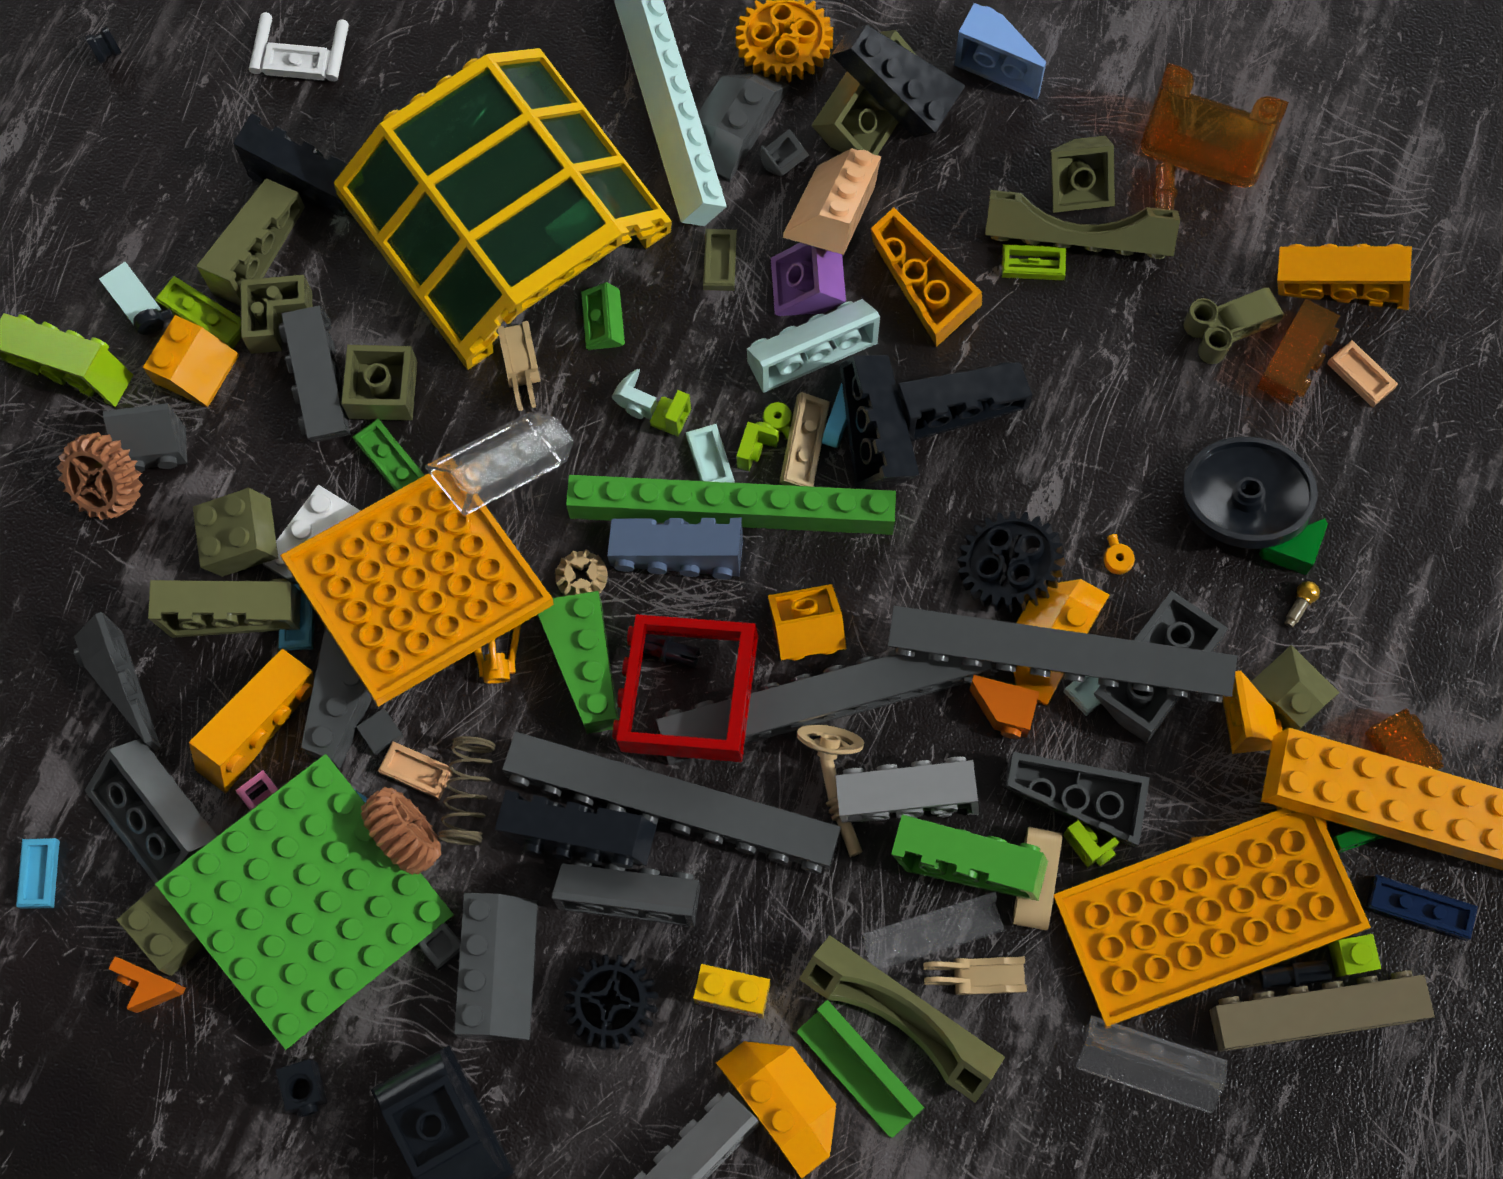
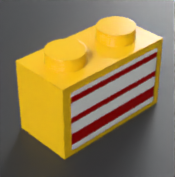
M701 964L693 999L695 1004L763 1019L770 988V979Z

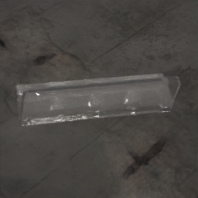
M992 892L864 933L862 935V943L868 962L879 970H884L1004 931V926L995 904L997 900L996 893Z
M1091 1015L1086 1029L1084 1045L1076 1067L1079 1070L1207 1113H1213L1226 1084L1228 1060L1119 1024L1106 1027L1103 1019Z

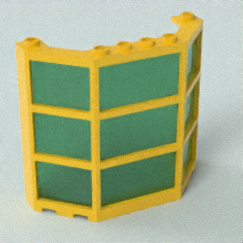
M540 48L486 54L479 59L474 58L468 61L462 70L455 75L443 77L436 84V87L429 92H422L414 96L409 105L401 110L389 112L334 181L339 198L467 370L494 353L492 343L499 336L496 330L504 321L506 324L511 323L517 315L619 246L629 243L632 240L631 236L636 235L644 248L647 249L671 232L672 225L671 219Z

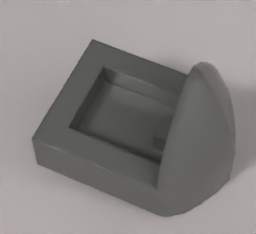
M790 129L767 147L762 145L760 148V156L764 168L777 176H783L809 156Z

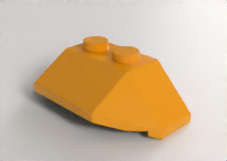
M1082 579L1059 582L1058 588L1047 587L1049 598L1041 595L1037 596V606L1029 600L1025 611L1022 612L1016 623L1088 634L1110 595ZM1017 666L1016 672H1013L1016 686L1039 691L1037 701L1045 706L1048 705L1064 677V673L1051 671L1050 677L1031 675L1030 668Z
M743 1041L716 1062L801 1179L830 1157L836 1103L793 1046Z

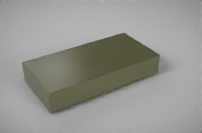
M706 229L703 290L735 291L737 230Z

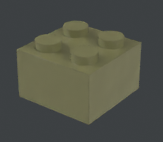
M347 345L341 404L349 419L413 420L418 362L411 346Z
M246 488L193 506L200 568L223 577L278 559L271 500L269 497L251 488Z
M154 886L116 919L157 969L169 976H172L204 948L203 944L157 886Z

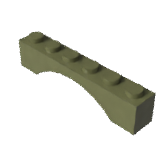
M990 190L985 235H990L992 239L997 241H1008L1009 238H1016L1032 245L1040 244L1042 241L1051 242L1059 248H1070L1072 245L1084 246V249L1093 252H1100L1104 248L1113 249L1121 255H1133L1134 252L1147 253L1146 255L1151 258L1163 259L1165 255L1174 256L1180 217L1176 210L1146 207L1136 214L1116 222L1099 225L1076 224L1062 221L1046 214L1033 205L1022 193Z
M830 935L812 956L799 980L828 1000L862 1007L900 1028L927 1053L940 1071L945 1082L974 1103L977 1102L1005 1059L999 1052Z

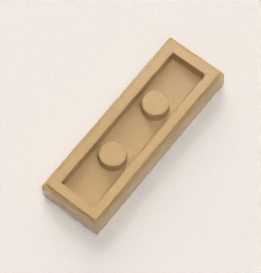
M803 392L797 395L779 481L780 484L814 486L830 405L829 401Z

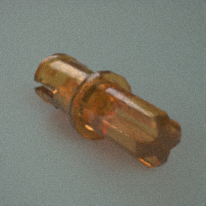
M1168 162L1160 163L1155 168L1156 188L1152 192L1153 197L1156 199L1155 208L1174 210V199L1178 195V191L1175 188L1176 166Z

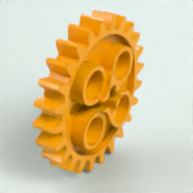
M756 0L755 10L747 7L746 16H740L739 26H736L739 58H744L745 67L753 65V73L763 70L764 77L774 74L777 82H779L781 76H786L788 82H791L792 75L795 74L802 80L804 78V71L812 75L815 74V65L823 67L824 58L829 59L830 49H833V27H830V17H824L823 8L816 10L815 1L806 5L805 0H766L765 4Z

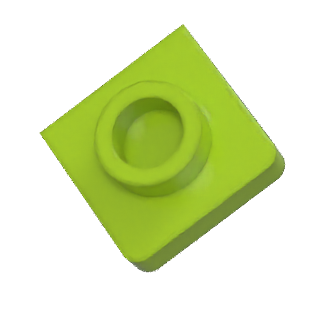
M677 390L673 400L661 397L650 419V425L679 437L691 411L690 394Z
M747 422L736 456L737 468L750 471L752 462L759 461L763 444L777 447L779 431L765 422H757L756 424Z
M1079 820L1070 825L1063 834L1087 868L1095 862L1102 866L1116 856L1113 850L1120 843L1114 837L1099 848L1096 844L1098 838L1094 831L1088 825L1083 826Z

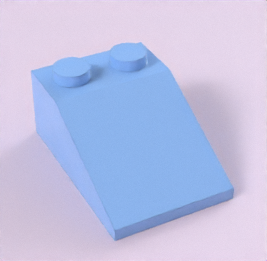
M973 4L958 33L954 65L1037 100L1040 95L1046 61L1002 14L996 12L991 7Z

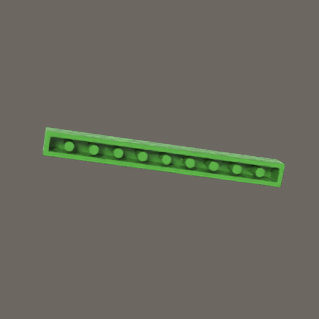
M569 475L566 506L570 519L611 521L612 519L652 518L657 523H664L669 518H682L689 524H698L701 522V518H715L717 524H729L730 518H742V527L893 535L896 491Z

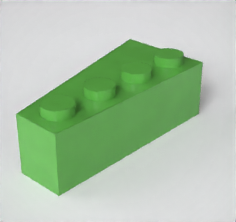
M594 591L553 598L554 605L537 615L586 733L613 730L614 721L619 719L599 592Z
M903 814L891 853L906 872L1039 901L1048 865V860L1044 853L1040 852L1041 849L1035 845L1020 843V846L1007 843L1006 840L999 837H984L966 830L947 827Z

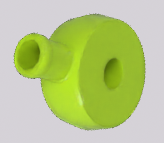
M772 403L763 412V422L772 425L779 433L783 432L788 440L793 417L792 412L784 403Z

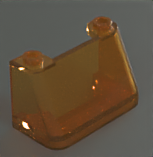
M1168 63L1142 136V151L1151 158L1238 187L1247 188L1256 184L1289 102L1270 96L1261 97L1255 102L1251 113L1192 94L1193 75L1183 67Z

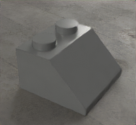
M168 403L103 411L107 434H110L112 441L121 440V448L123 450L130 449L129 457L131 460L137 461L134 465L136 470L143 472L145 468L153 467L172 469L177 467L178 464L187 463L186 428Z

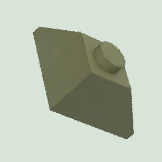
M1107 136L1078 138L1051 150L1053 213L1115 206L1114 145Z
M1292 645L1251 681L1273 707L1275 719H1280L1283 730L1287 728L1300 730L1340 693Z

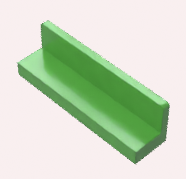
M828 1000L817 1009L815 1015L798 1029L797 1033L888 1137L893 1138L924 1109L921 1103Z

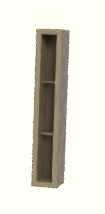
M1408 970L1390 974L1391 980L1378 981L1377 976H1367L1356 979L1357 985L1344 986L1343 981H1334L1321 984L1322 990L1309 992L1308 986H1300L1287 989L1288 995L1275 997L1274 991L1253 994V1000L1240 1002L1239 996L1219 999V1005L1209 1010L1218 1052L1429 1020L1434 1018L1435 1015L1425 974L1413 976L1412 971Z

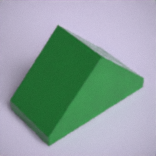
M1324 518L1307 525L1293 539L1277 546L1262 548L1259 555L1263 560L1307 575L1315 563L1328 523Z

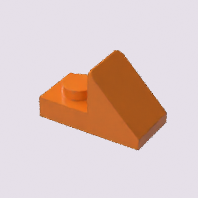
M116 956L109 967V970L119 974L116 981L134 989L136 988L127 1006L128 1010L135 1013L178 997L186 989L175 982Z

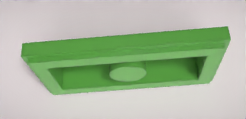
M605 282L582 291L586 349L593 350L623 346L625 340L620 290Z

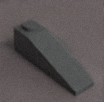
M103 612L97 613L74 636L78 647L74 649L75 658L80 667L87 669L142 740L154 751L160 750L161 746L123 633Z

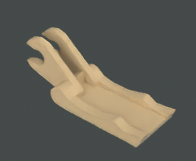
M524 321L520 325L506 328L500 326L498 333L509 388L514 389L517 408L519 411L523 410L519 386L527 385L531 406L536 408L532 383L541 382L529 322Z
M1025 956L978 959L957 958L953 959V962L923 963V970H954V977L924 978V985H955V995L1027 992L1024 974Z

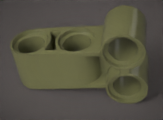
M1263 288L1220 306L1206 298L1197 299L1190 306L1183 326L1189 335L1202 339L1198 347L1199 357L1208 364H1218L1224 360L1233 342L1276 325L1284 318L1285 314L1270 288ZM1195 315H1200L1207 321H1201ZM1210 342L1218 343L1221 348L1212 346Z

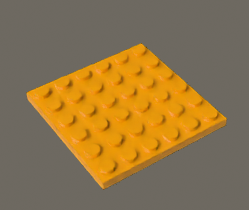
M453 460L280 555L287 569L378 707L554 605L553 598Z

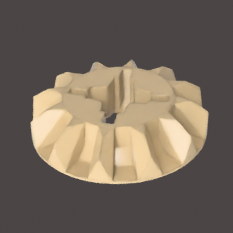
M587 549L579 552L572 551L565 558H561L560 564L555 569L556 584L565 596L598 591L600 594L605 588L608 579L607 568L599 555L590 553ZM573 567L581 571L588 567L589 569L586 573L591 583L582 578L574 582L576 575Z

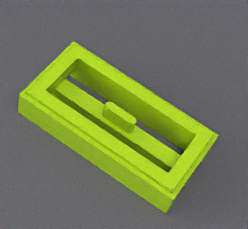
M1003 244L1002 278L1065 279L1066 248ZM1009 255L1057 257L1059 260H1041L1040 258L1018 259L1009 258Z

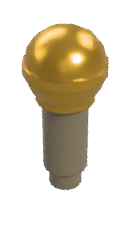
M1305 581L1297 587V599L1286 616V621L1284 622L1286 626L1293 628L1299 622L1307 606L1319 598L1320 590L1315 583Z

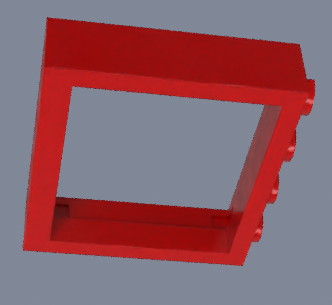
M636 614L634 626H629L627 634V644L631 646L629 657H624L622 666L623 677H626L625 687L620 688L618 692L617 705L618 708H621L620 720L614 721L612 733L613 739L617 741L621 752L742 762L758 643L756 624ZM646 634L740 641L727 740L631 732Z

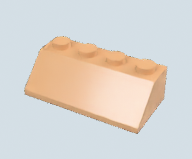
M851 148L818 165L784 231L783 238L844 255L875 188L881 156L874 155L866 150Z

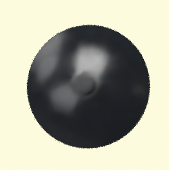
M1232 437L1205 447L1192 459L1185 473L1182 494L1187 513L1193 522L1206 534L1231 546L1260 549L1283 544L1299 535L1307 527L1314 514L1318 490L1315 477L1309 466L1289 448L1277 442L1258 437Z

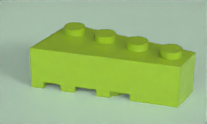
M3 313L0 319L1 360L37 375L40 372L53 382L63 386L67 382L79 389L80 393L92 397L96 392L104 399L105 403L114 407L117 406L133 374L108 351L109 345L94 337L91 340L84 339L83 336L72 330H67L66 333L62 332L47 322H43L41 325L37 324L22 314L15 317Z

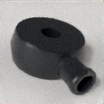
M170 308L162 312L157 309H146L134 317L133 323L138 333L148 335L160 330L164 325V321L174 316Z

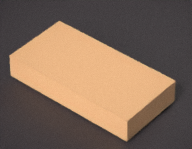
M1353 340L1331 357L1327 363L1372 408L1398 385Z
M394 741L378 769L381 775L440 800L447 786L446 782L450 780L453 774L448 765Z

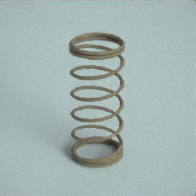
M459 736L452 740L453 746L451 749L453 753L463 759L452 761L448 766L451 771L461 777H455L446 782L447 787L459 795L449 796L443 801L446 807L458 813H450L441 818V822L453 830H442L439 832L440 835L438 837L445 842L454 844L479 845L483 839L481 837L483 835L482 832L454 827L446 823L444 819L452 816L484 818L486 815L454 808L447 804V801L465 797L487 800L488 797L459 791L452 788L449 783L466 779L489 782L491 780L487 777L463 774L453 769L452 765L470 761L492 764V760L471 758L458 753L455 748L468 752L489 753L495 750L494 747L496 745L494 742L484 738ZM466 744H480L484 746H472Z

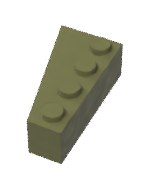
M265 179L254 191L251 198L196 266L213 295L241 306V280L258 279L265 276L304 210L305 206L299 192L269 179Z
M279 578L272 579L271 581L150 580L148 619L171 638L300 629L301 591L287 579Z

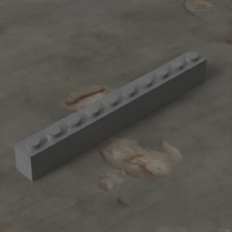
M894 606L888 642L889 647L895 648L896 655L915 657V651L929 653V660L948 662L949 656L963 658V665L982 667L983 661L996 663L997 670L1016 672L1017 666L1030 668L1031 675L1050 677L1051 671L1064 673V680L1084 682L1085 676L1099 678L1098 685L1118 687L1119 681L1133 683L1132 690L1153 692L1154 686L1167 688V695L1186 698L1188 697V691L1202 693L1201 700L1222 703L1223 696L1232 697L1238 655Z
M894 649L888 652L886 657L875 659L874 656L865 657L855 662L856 665L843 668L842 665H835L823 671L824 674L813 677L810 674H802L794 677L791 683L779 686L778 683H769L760 687V691L751 693L745 744L795 731L802 726L817 725L972 682L973 675L988 678L992 666L987 661H983L982 667L963 665V658L949 656L948 662L929 660V653L915 651V657L896 655ZM732 694L727 697V700L714 703L713 700L700 702L695 705V709L682 712L681 709H675L662 714L663 718L656 719L660 734L727 740ZM666 756L668 765L693 759Z
M516 731L502 768L506 777L509 778V782L513 785L528 788V785L531 784L542 787V793L553 797H560L561 793L572 796L575 803L587 807H592L593 803L606 806L605 809L641 815L647 820L653 821V824L656 826L658 822L670 825V830L675 833L687 836L690 835V831L703 835L702 839L709 843L722 845L723 841L735 844L736 850L750 855H755V852L759 851L769 854L768 859L780 864H788V861L802 864L801 869L814 874H821L822 870L829 872L841 827Z

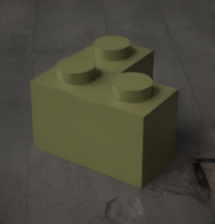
M305 275L241 280V335L251 354L282 351V339L279 331V324L283 322L281 313L313 307L312 290Z

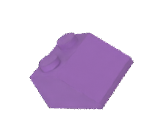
M798 243L771 258L775 315L820 314L846 302L842 254Z

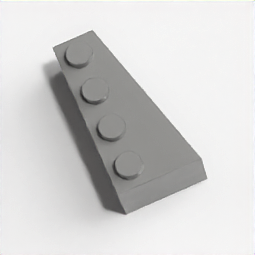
M965 757L947 758L945 763L933 765L929 760L916 761L911 763V767L897 768L895 764L878 766L877 771L863 772L862 768H850L843 770V775H835L839 816L842 823L887 820L890 818L889 813H896L897 818H901L902 814L918 818L924 814V811H930L931 814H935L937 817L952 816V813L957 812L958 809H966L967 815H979L973 760L966 761Z

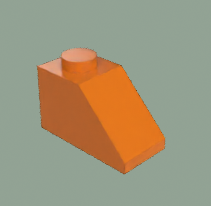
M973 675L969 690L993 729L1001 731L1000 734L1010 739L1027 738L1031 729L1039 691Z

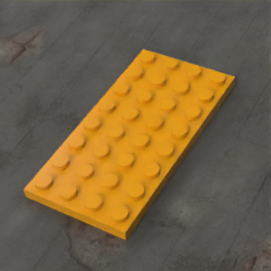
M1286 808L1276 810L1054 894L1055 903L1105 1027L1112 1026L1371 928L1323 819Z

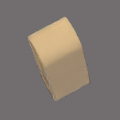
M1027 827L1024 843L1039 847L1041 849L1040 852H1043L1047 858L1048 865L1039 901L1016 896L1012 924L1048 930L1061 851L1062 833Z

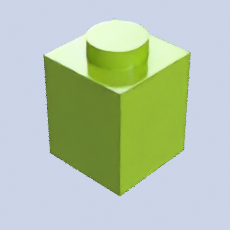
M1373 934L1341 939L1328 944L1336 977L1381 969Z

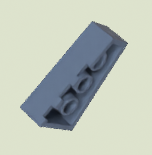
M652 518L612 519L607 554L609 564L616 570L631 572L634 568L647 569L648 572L653 574H665L667 571H675L687 577H697L699 573L712 574L714 578L723 580L731 579L732 576L740 577L743 546L742 518H730L729 524H717L715 518H701V522L698 524H689L682 518H669V520L664 521V524L658 525L657 521Z

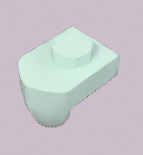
M636 369L618 384L612 399L619 406L625 408L626 412L638 419L643 417L651 419L657 407L656 397L634 388L640 369Z

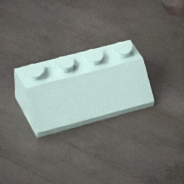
M863 299L854 303L852 301L845 302L833 312L826 315L823 313L817 314L805 324L798 327L789 326L775 337L768 340L762 338L755 341L747 348V362L762 392L765 393L878 344L880 315Z

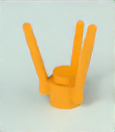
M522 624L513 628L508 660L505 659L504 653H496L495 639L488 643L489 654L485 655V660L481 648L474 651L479 667V677H483L484 683H505L510 681V674L516 673L515 659Z

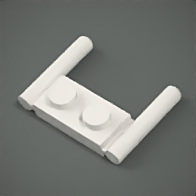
M267 12L260 15L249 65L251 73L260 74L263 72L265 75L313 80H324L325 78L329 81L338 80L349 26L346 20L341 19L337 21L330 51L324 47L267 43L272 16Z

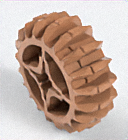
M97 432L81 435L64 447L62 454L58 456L61 462L57 469L62 473L58 480L65 484L63 492L70 494V503L76 502L79 505V512L87 511L90 518L98 516L100 520L117 518L132 509V506L135 505V502L141 496L139 490L143 486L138 480L142 473L136 470L134 466L137 461L131 460L129 457L130 449L123 450L121 448V440L112 441L110 434L101 435Z
M384 787L371 795L366 800L367 802L361 806V817L364 820V826L369 830V836L374 839L376 846L380 847L384 855H387L392 863L397 864L401 870L412 875H418L434 865L439 856L442 855L441 843L438 841V835L432 829L433 826L428 823L426 816L419 811V808L410 799L405 798L403 793L397 792L396 789L391 787Z

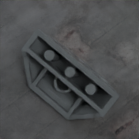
M764 72L721 76L698 112L718 177L728 182L732 180L788 92L789 84L781 80L777 82L775 77L771 75L764 77Z

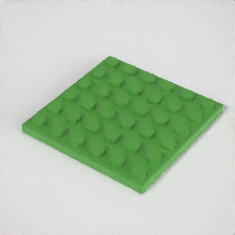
M327 754L323 755L155 883L285 1050L454 915L421 873L412 875L401 870L397 864L392 863L387 855H384L380 847L376 846V842L369 836V830L364 826V820L361 817V806L365 802Z

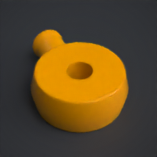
M1117 534L1107 536L1110 547L1104 553V564L1111 573L1121 575L1132 569L1135 557L1131 548L1127 545L1119 544Z

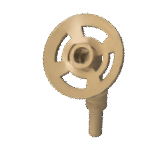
M802 726L797 731V738L806 746L818 751L817 755L820 757L829 800L826 802V805L831 807L829 813L834 814L831 817L832 821H836L838 826L841 827L840 832L849 856H856L863 851L852 823H842L839 816L835 777L837 773L834 760L837 759L838 755L860 752L864 747V741L857 734L834 726ZM810 736H821L814 740L810 738Z

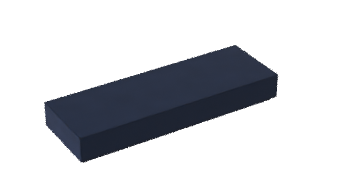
M1374 875L1365 909L1468 941L1472 936L1478 906L1380 875Z

